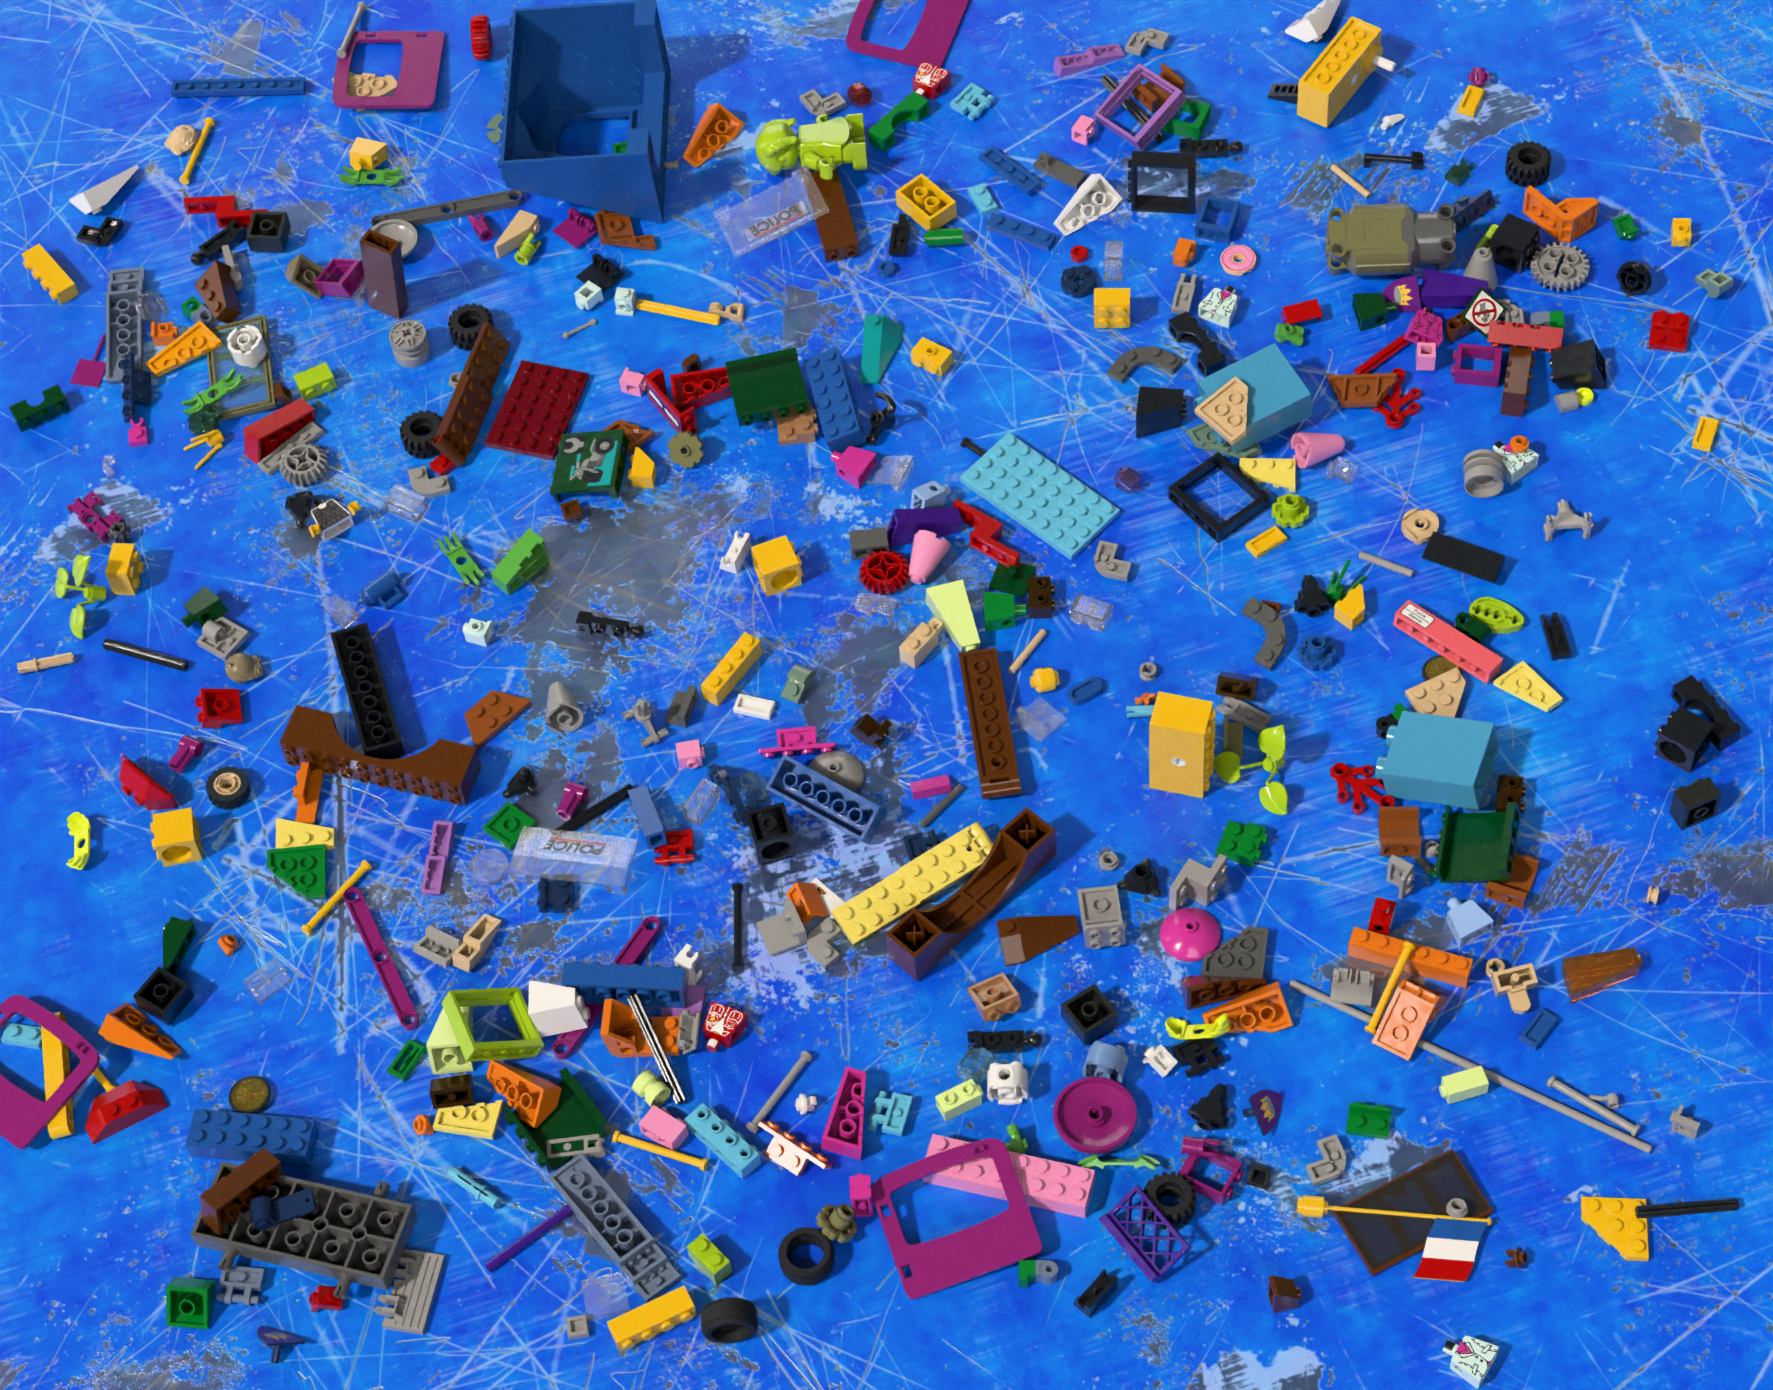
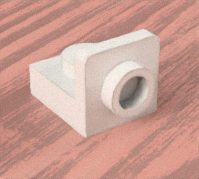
M1162 1045L1155 1048L1151 1046L1144 1053L1146 1057L1141 1061L1143 1064L1149 1063L1161 1077L1166 1076L1178 1063Z

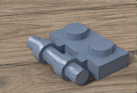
M232 1266L230 1272H226V1268L224 1271L222 1270L219 1286L225 1288L226 1292L218 1293L217 1301L225 1302V1304H233V1302L243 1303L244 1306L260 1303V1296H254L253 1291H262L266 1274L265 1269ZM235 1289L245 1290L244 1295L234 1294Z

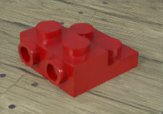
M1665 310L1653 311L1648 349L1685 353L1690 316L1683 312L1671 314Z
M200 689L199 696L195 698V706L200 708V711L197 713V722L202 724V728H221L222 724L242 723L239 689Z

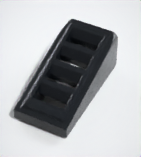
M1273 83L1268 93V98L1297 104L1298 84Z

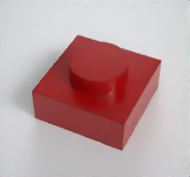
M443 454L429 463L430 469L439 476H444L455 468V465Z

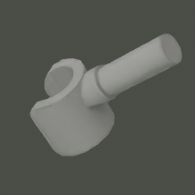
M1610 1093L1607 1096L1589 1095L1591 1100L1607 1102L1609 1109L1619 1108L1618 1096L1615 1093Z

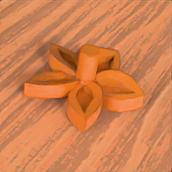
M1146 692L1141 697H1134L1135 704L1138 705L1144 702V705H1148L1157 696L1155 693L1148 694Z

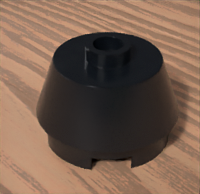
M1642 260L1624 263L1617 273V279L1621 285L1620 289L1628 295L1645 293L1651 286L1653 272L1650 265Z

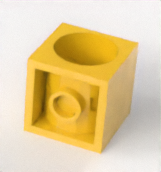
M786 535L751 547L754 569L767 597L802 585L801 577L804 576L800 567L802 562L799 555H795L794 544L792 541L789 542Z
M191 807L153 814V822L150 823L151 832L154 834V839L151 840L153 850H156L158 861L161 860L164 867L203 860L200 827Z

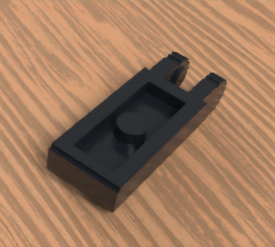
M1557 612L1552 613V624H1548L1545 614L1540 615V622L1551 659L1571 658L1569 643Z

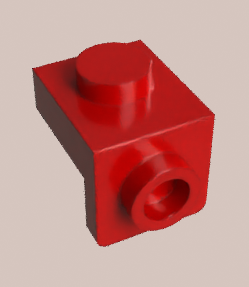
M318 1285L309 1297L311 1312L316 1313L319 1308L340 1311L343 1308V1299L333 1295L336 1287Z

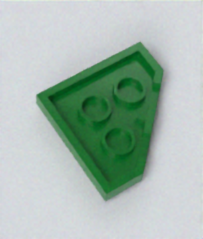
M326 844L267 850V868L271 873L307 900L327 898Z

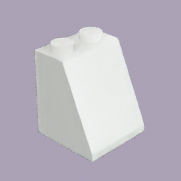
M529 981L528 1015L541 1037L588 1028V1019L591 1018L590 1010L588 1007H585L583 997L579 996L575 988Z

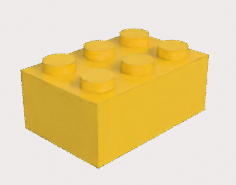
M922 173L895 191L896 205L926 231L927 229H939L957 216L956 201Z

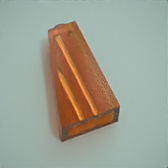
M1635 947L1563 958L1561 971L1571 1004L1638 975L1639 968L1642 966V958L1640 954H1637Z

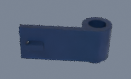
M312 1187L273 1201L266 1196L256 1197L250 1201L253 1226L259 1230H267L271 1226L316 1211Z

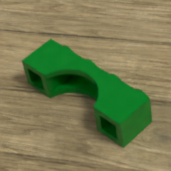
M914 91L909 96H906L901 103L894 106L878 123L870 127L868 130L869 143L885 152L896 142L894 129L897 125L906 121L919 122L930 113L929 100Z

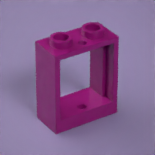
M333 258L314 284L323 295L351 297L365 279L363 262L360 259Z
M1458 343V351L1454 350L1453 361H1456V365L1452 364L1451 375L1454 376V383L1498 388L1502 348ZM1461 357L1492 360V372L1460 369Z
M1204 1144L1203 1151L1217 1152L1220 1154L1219 1159L1190 1154L1177 1176L1179 1174L1184 1175V1180L1188 1178L1191 1181V1185H1194L1196 1193L1223 1205L1226 1199L1229 1200L1231 1198L1235 1182L1239 1183L1244 1174L1242 1162ZM1201 1158L1232 1172L1221 1192L1191 1178Z

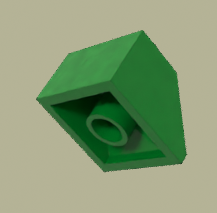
M174 1277L166 1286L167 1326L208 1329L215 1303V1280Z

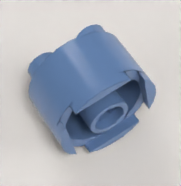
M1095 1041L1088 1050L1082 1069L1083 1076L1085 1078L1087 1076L1108 1078L1121 1085L1128 1064L1125 1048L1120 1045L1113 1046L1104 1044L1101 1041Z

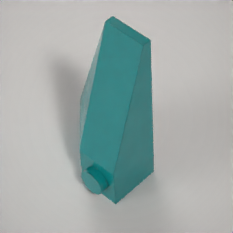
M866 314L860 384L878 385L887 370L889 361L894 357L895 350L901 344L902 326L884 315Z

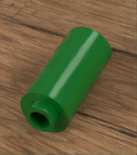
M962 227L927 229V233H924V242L928 244V247L963 245Z

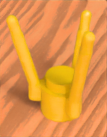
M218 429L192 438L190 441L194 443L183 448L186 451L204 442H207L210 447L214 446L194 467L195 470L202 466L218 449L223 447L221 443L224 442V438Z

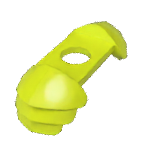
M74 812L67 818V826L70 829L69 834L74 836V857L66 865L82 870L88 863L91 854V826L89 819L84 814ZM85 839L84 846L79 848L80 842Z
M1226 1013L1217 1017L1215 1022L1211 1024L1187 1025L1186 1020L1181 1021L1179 1018L1174 1019V1017H1169L1165 1022L1168 1035L1178 1040L1217 1038L1230 1030V1023ZM1204 1029V1032L1200 1034L1194 1033L1196 1030Z

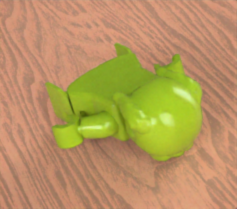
M863 113L848 114L844 118L836 117L829 120L827 114H821L816 118L815 124L801 125L798 128L799 137L790 128L796 123L795 118L771 120L764 125L763 130L756 139L755 149L758 161L771 175H778L782 170H793L798 163V158L801 160V167L803 169L817 170L820 172V177L827 180L832 179L833 170L842 164L853 163L854 170H868Z

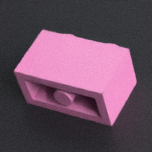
M655 1105L651 1107L639 1122L642 1134L670 1150L676 1151L689 1135L687 1124L682 1119H675L666 1109L662 1107L659 1109Z

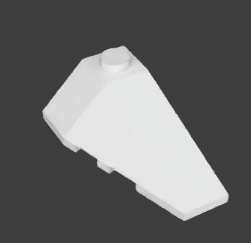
M1341 0L1322 1L1316 8L1304 14L1305 17L1296 20L1284 30L1285 33L1306 43L1311 40L1314 42L1320 40L1323 37L1322 34L1328 29Z
M138 165L69 199L70 203L85 214L90 212L95 214L101 211V206L109 202L139 168Z
M1091 174L1053 224L1064 236H1067L1087 223L1111 212L1123 198L1101 174Z

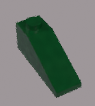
M171 916L169 922L163 928V969L172 975H175L197 934L193 922Z

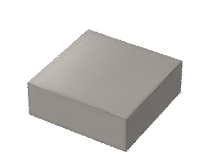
M587 1314L566 1318L568 1340L590 1337Z

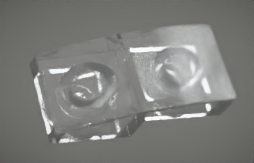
M858 593L854 609L868 615H872L873 611L892 617L896 599L879 594Z
M334 594L321 604L322 608L343 628L348 627L360 618L348 603L345 604L337 594Z

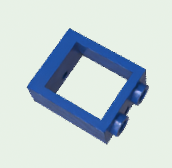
M1205 195L1195 225V238L1229 244L1239 216L1240 201ZM1207 209L1231 213L1227 227L1203 222Z

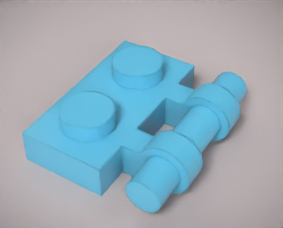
M970 83L950 103V108L962 115L969 111L968 119L972 121L974 118H978L982 111L991 105L994 97L989 95L986 98L984 96V89Z
M879 1091V1095L874 1101V1111L869 1116L868 1121L870 1123L868 1129L876 1131L877 1125L883 1124L882 1132L902 1136L913 1097L893 1092L891 1099H886L887 1093ZM883 1108H888L886 1116L881 1115Z

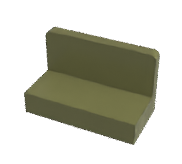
M1224 714L1223 752H1234L1240 757V760H1243L1244 723L1228 722V714Z

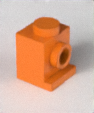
M1179 238L1173 252V265L1187 268L1189 261L1192 262L1194 255H1196V241Z
M151 322V337L155 347L169 345L176 337H179L178 327L174 326L173 322L158 324Z

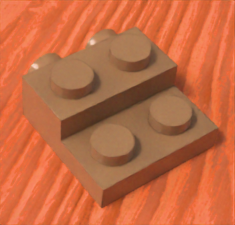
M811 404V411L805 414L776 418L779 446L816 442L815 434H818L817 423L813 422V420H817L816 409H812Z
M1003 972L967 988L969 996L976 1004L977 1011L985 1023L990 1020L997 1021L1002 1015L1015 1013L1022 1007L1018 992Z

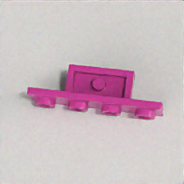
M815 726L777 729L778 747L758 749L759 755H763V758L775 757L776 753L791 756L794 755V752L802 751V754H812L813 750L820 749L824 753L833 751L832 748H836V742L817 744Z

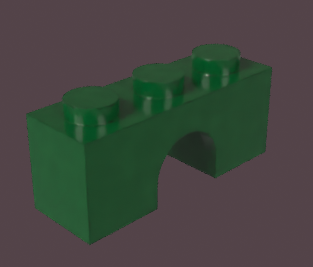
M58 384L42 391L44 401L38 406H30L26 400H23L9 407L21 432L70 410L67 399Z

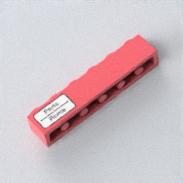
M1408 600L1395 612L1393 626L1444 656L1447 660L1484 683L1488 684L1500 672L1503 658L1485 648L1482 644L1472 640L1466 634L1456 630L1450 624L1440 620L1434 614L1424 610L1419 605Z

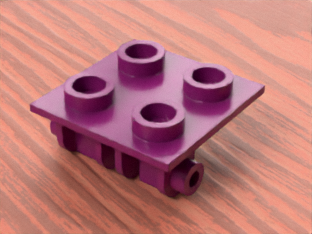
M570 208L567 212L569 217L552 232L577 249L598 231L594 221L588 219L587 216L577 211L576 208Z

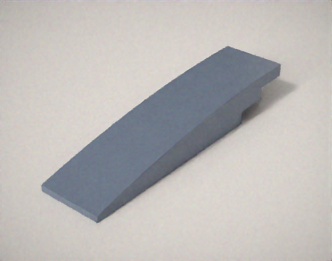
M144 267L109 271L108 292H106V383L122 382L124 375L122 361L130 353L134 354V369L143 371L146 271Z
M582 1153L548 1176L550 1182L646 1303L654 1300L681 1280L680 1274L656 1245L654 1238Z

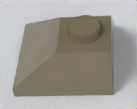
M299 254L288 263L285 277L292 284L318 300L321 298L322 293L314 282L323 272L324 268Z

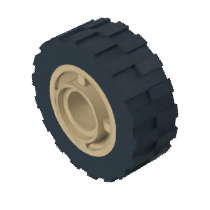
M221 767L217 771L212 772V775L206 781L209 800L219 809L232 810L240 807L250 796L249 780L246 773L240 768Z

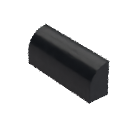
M1434 531L1422 556L1424 560L1493 584L1496 583L1505 564V556Z

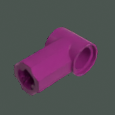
M184 735L179 742V749L168 762L169 767L177 773H183L192 759L201 755L204 743L189 735Z
M569 781L565 786L564 797L556 809V814L565 820L572 819L580 803H584L587 799L589 787Z

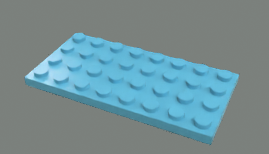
M1009 432L960 476L961 483L1070 560L1082 551L1120 514V509Z

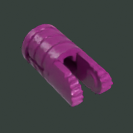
M474 214L468 215V220L479 239L483 242L491 240L494 232L483 214H478V220Z
M1184 1135L1181 1154L1186 1153L1219 1159L1220 1154L1217 1152H1205L1203 1148L1204 1144L1221 1146V1140L1194 1138Z

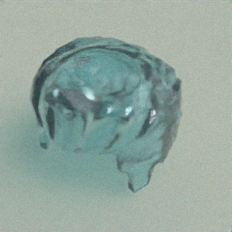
M969 1046L962 1060L956 1065L957 1077L961 1078L964 1082L972 1078L975 1084L984 1083L987 1081L990 1065L994 1063L993 1055L983 1047L973 1049V1046Z

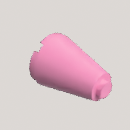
M1298 432L1292 436L1291 450L1295 449L1296 454L1293 455V459H1295L1296 465L1301 469L1308 468L1341 453L1345 447V441L1339 434Z
M918 530V533L916 532L914 535L908 575L910 581L915 584L927 581L950 548V543L942 537L940 540L936 538L937 534L926 530Z

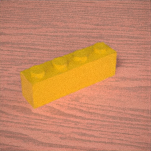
M40 244L22 253L24 267L27 271L31 270V274L36 281L40 280L42 288L45 291H49V295L54 301L57 300L60 305H63L79 295L75 283Z
M744 632L700 685L702 696L705 700L716 706L722 703L762 654L761 641Z
M682 1286L607 1321V1325L620 1352L633 1348L635 1344L643 1340L648 1341L662 1331L667 1332L681 1322L685 1323L692 1320L697 1313L685 1286Z

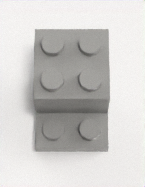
M1219 854L1211 868L1189 858L1169 888V909L1173 911L1178 910L1180 906L1185 904L1187 898L1206 907L1211 901L1214 902L1218 895V889L1220 886L1223 887L1228 880L1226 875L1228 870L1227 857Z

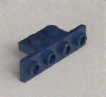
M1487 189L1476 198L1461 196L1458 198V201L1451 205L1454 209L1453 218L1456 225V234L1495 205L1491 190Z
M130 353L122 361V368L124 369L122 384H124L122 415H124V422L127 423L135 416V404L147 407L151 404V373L134 369L133 353Z

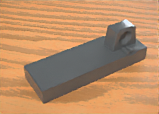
M1044 151L1033 164L1034 169L1075 189H1078L1086 179V173L1051 157V155Z

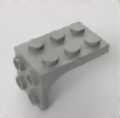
M1117 885L1078 889L1077 895L1085 948L1099 949L1105 946L1118 947L1126 944L1125 922L1122 921Z

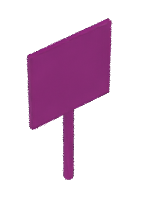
M105 334L102 335L93 360L79 359L70 384L99 388L106 370V362L96 360L105 340Z

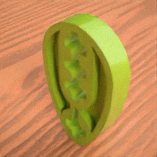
M1481 597L1473 601L1469 608V614L1479 621L1486 623L1491 628L1492 633L1507 634L1520 631L1523 628L1524 617L1515 608L1501 600L1492 597Z

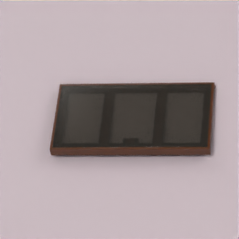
M1453 1149L1341 1206L1450 1216L1446 1212V1206L1450 1200L1459 1198L1464 1200L1468 1207L1465 1217L1483 1219L1493 1214L1488 1202ZM1333 1210L1332 1213L1371 1276L1424 1250L1428 1234L1436 1220Z

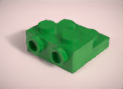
M1229 820L1216 849L1215 856L1218 857L1219 854L1227 857V860L1253 868L1255 862H1259L1261 858L1262 845L1265 846L1269 838V834H1266L1267 828L1250 822L1247 825H1243Z

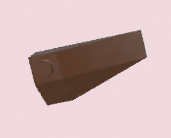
M1075 915L1013 917L996 921L997 935L1005 967L1026 963L1037 954H1043L1052 946L1060 945L1080 934Z
M1199 975L1195 977L1188 976L1180 980V990L1187 1011L1232 1000L1257 988L1266 986L1265 978Z

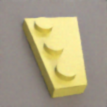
M1240 458L1239 468L1248 479L1250 478L1258 483H1270L1276 488H1280V486L1288 488L1289 491L1295 493V459Z
M1524 661L1494 680V686L1547 713L1562 703L1563 700Z
M276 818V849L326 844L327 850L335 849L334 828Z
M497 1100L495 1103L484 1104V1102L476 1103L475 1106L468 1107L461 1105L440 1108L437 1111L433 1129L434 1131L493 1140L503 1108V1100Z

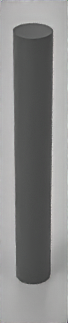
M958 784L919 822L920 826L925 828L964 790L963 786Z

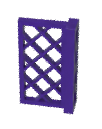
M1135 1185L1108 1214L1104 1213L1099 1218L1100 1222L1151 1282L1160 1283L1165 1278L1163 1275L1191 1248L1139 1185ZM1138 1192L1141 1196V1206H1132V1197ZM1121 1209H1127V1221H1120L1116 1216ZM1132 1209H1141L1140 1221H1131ZM1146 1209H1152L1155 1212L1154 1222L1145 1221ZM1131 1224H1140V1236H1133L1131 1234ZM1145 1224L1154 1225L1153 1237H1144ZM1159 1225H1166L1168 1228L1167 1237H1158ZM1144 1239L1153 1240V1252H1146L1144 1250ZM1158 1240H1167V1253L1157 1252ZM1172 1240H1178L1183 1246L1177 1253H1171ZM1157 1255H1166V1265L1162 1269L1157 1265Z

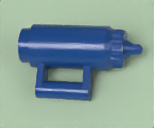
M394 570L385 572L358 593L359 600L356 602V605L368 607L378 601L385 610L389 609L404 598V595L397 588L401 582L399 575ZM394 590L396 594L384 602L382 598Z

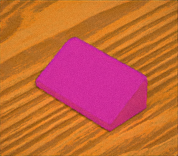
M948 775L910 782L914 800L952 791Z

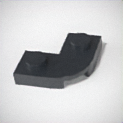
M107 216L99 229L83 225L76 239L80 243L92 246L107 245L116 238L124 225L123 221Z

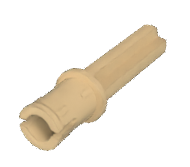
M70 652L18 662L17 668L19 674L33 671L39 672L41 669L74 663L75 659L73 653Z

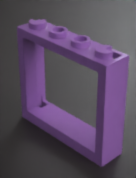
M1138 63L1130 71L1129 75L1120 82L1114 92L1108 96L1106 101L1098 107L1094 116L1101 125L1140 151H1143L1184 105L1187 99L1183 91ZM1145 78L1171 96L1134 137L1109 121L1108 118Z

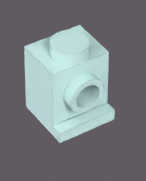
M589 280L574 293L575 303L582 310L584 308L590 310L599 301L602 302L604 300L602 289Z
M617 287L614 297L616 314L633 316L637 303L635 290Z
M471 618L469 623L466 622L463 626L466 642L487 647L494 633L491 621L484 622Z

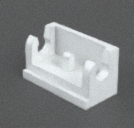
M738 531L735 532L734 540L725 557L723 556L720 560V569L737 574L752 546L749 533L745 532L742 538L739 536Z
M686 944L674 958L675 966L685 968L688 985H696L703 974L702 970L695 974V962L699 954L696 952L692 957V946Z

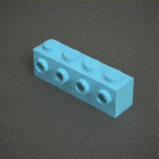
M702 1103L685 1118L687 1129L742 1179H745L761 1164L760 1151L754 1145L750 1146L740 1132L735 1133L729 1122L725 1119L721 1120L712 1107H707Z

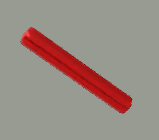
M1405 334L1401 335L1354 370V374H1368L1409 344L1410 341L1403 339Z

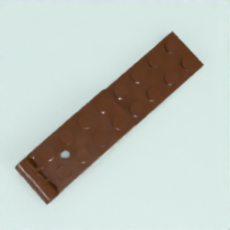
M489 322L483 323L438 431L432 440V445L456 467L463 465L466 461V456L471 452L493 399L490 393L511 345Z
M995 647L958 653L982 799L1022 794L997 649Z

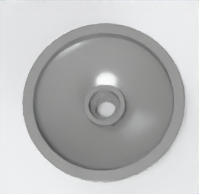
M400 219L385 220L376 224L371 229L399 241L402 258L412 253L417 246V231L407 221Z
M825 752L813 759L808 766L855 793L859 791L863 784L864 772L862 765L857 758L847 752Z

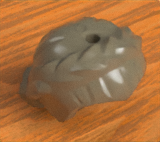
M235 653L226 660V675L236 683L245 684L248 680L258 679L263 675L261 658L258 655Z

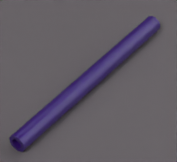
M568 1204L486 1262L484 1265L487 1270L492 1272L571 1215L573 1211Z

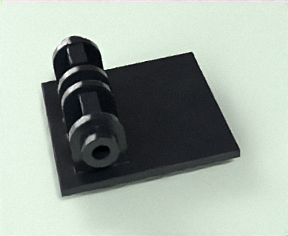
M595 253L592 255L593 263L578 274L576 278L584 284L589 280L600 287L603 294L626 274L600 254Z

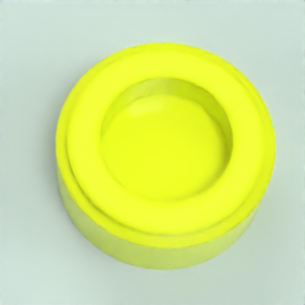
M1579 388L1576 391L1579 405L1588 406L1593 402L1594 393L1591 389Z

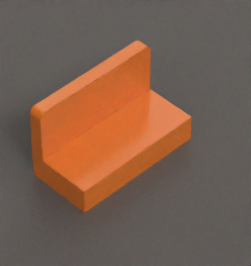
M796 882L786 893L788 900H792L803 926H806L814 916L826 917L828 915L814 883Z

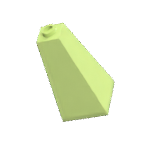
M963 580L926 588V605L934 616L943 622L944 630L960 652L979 649L980 639Z
M473 1006L460 1007L473 1036ZM443 1008L426 1046L433 1075L473 1071L474 1061L466 1062Z

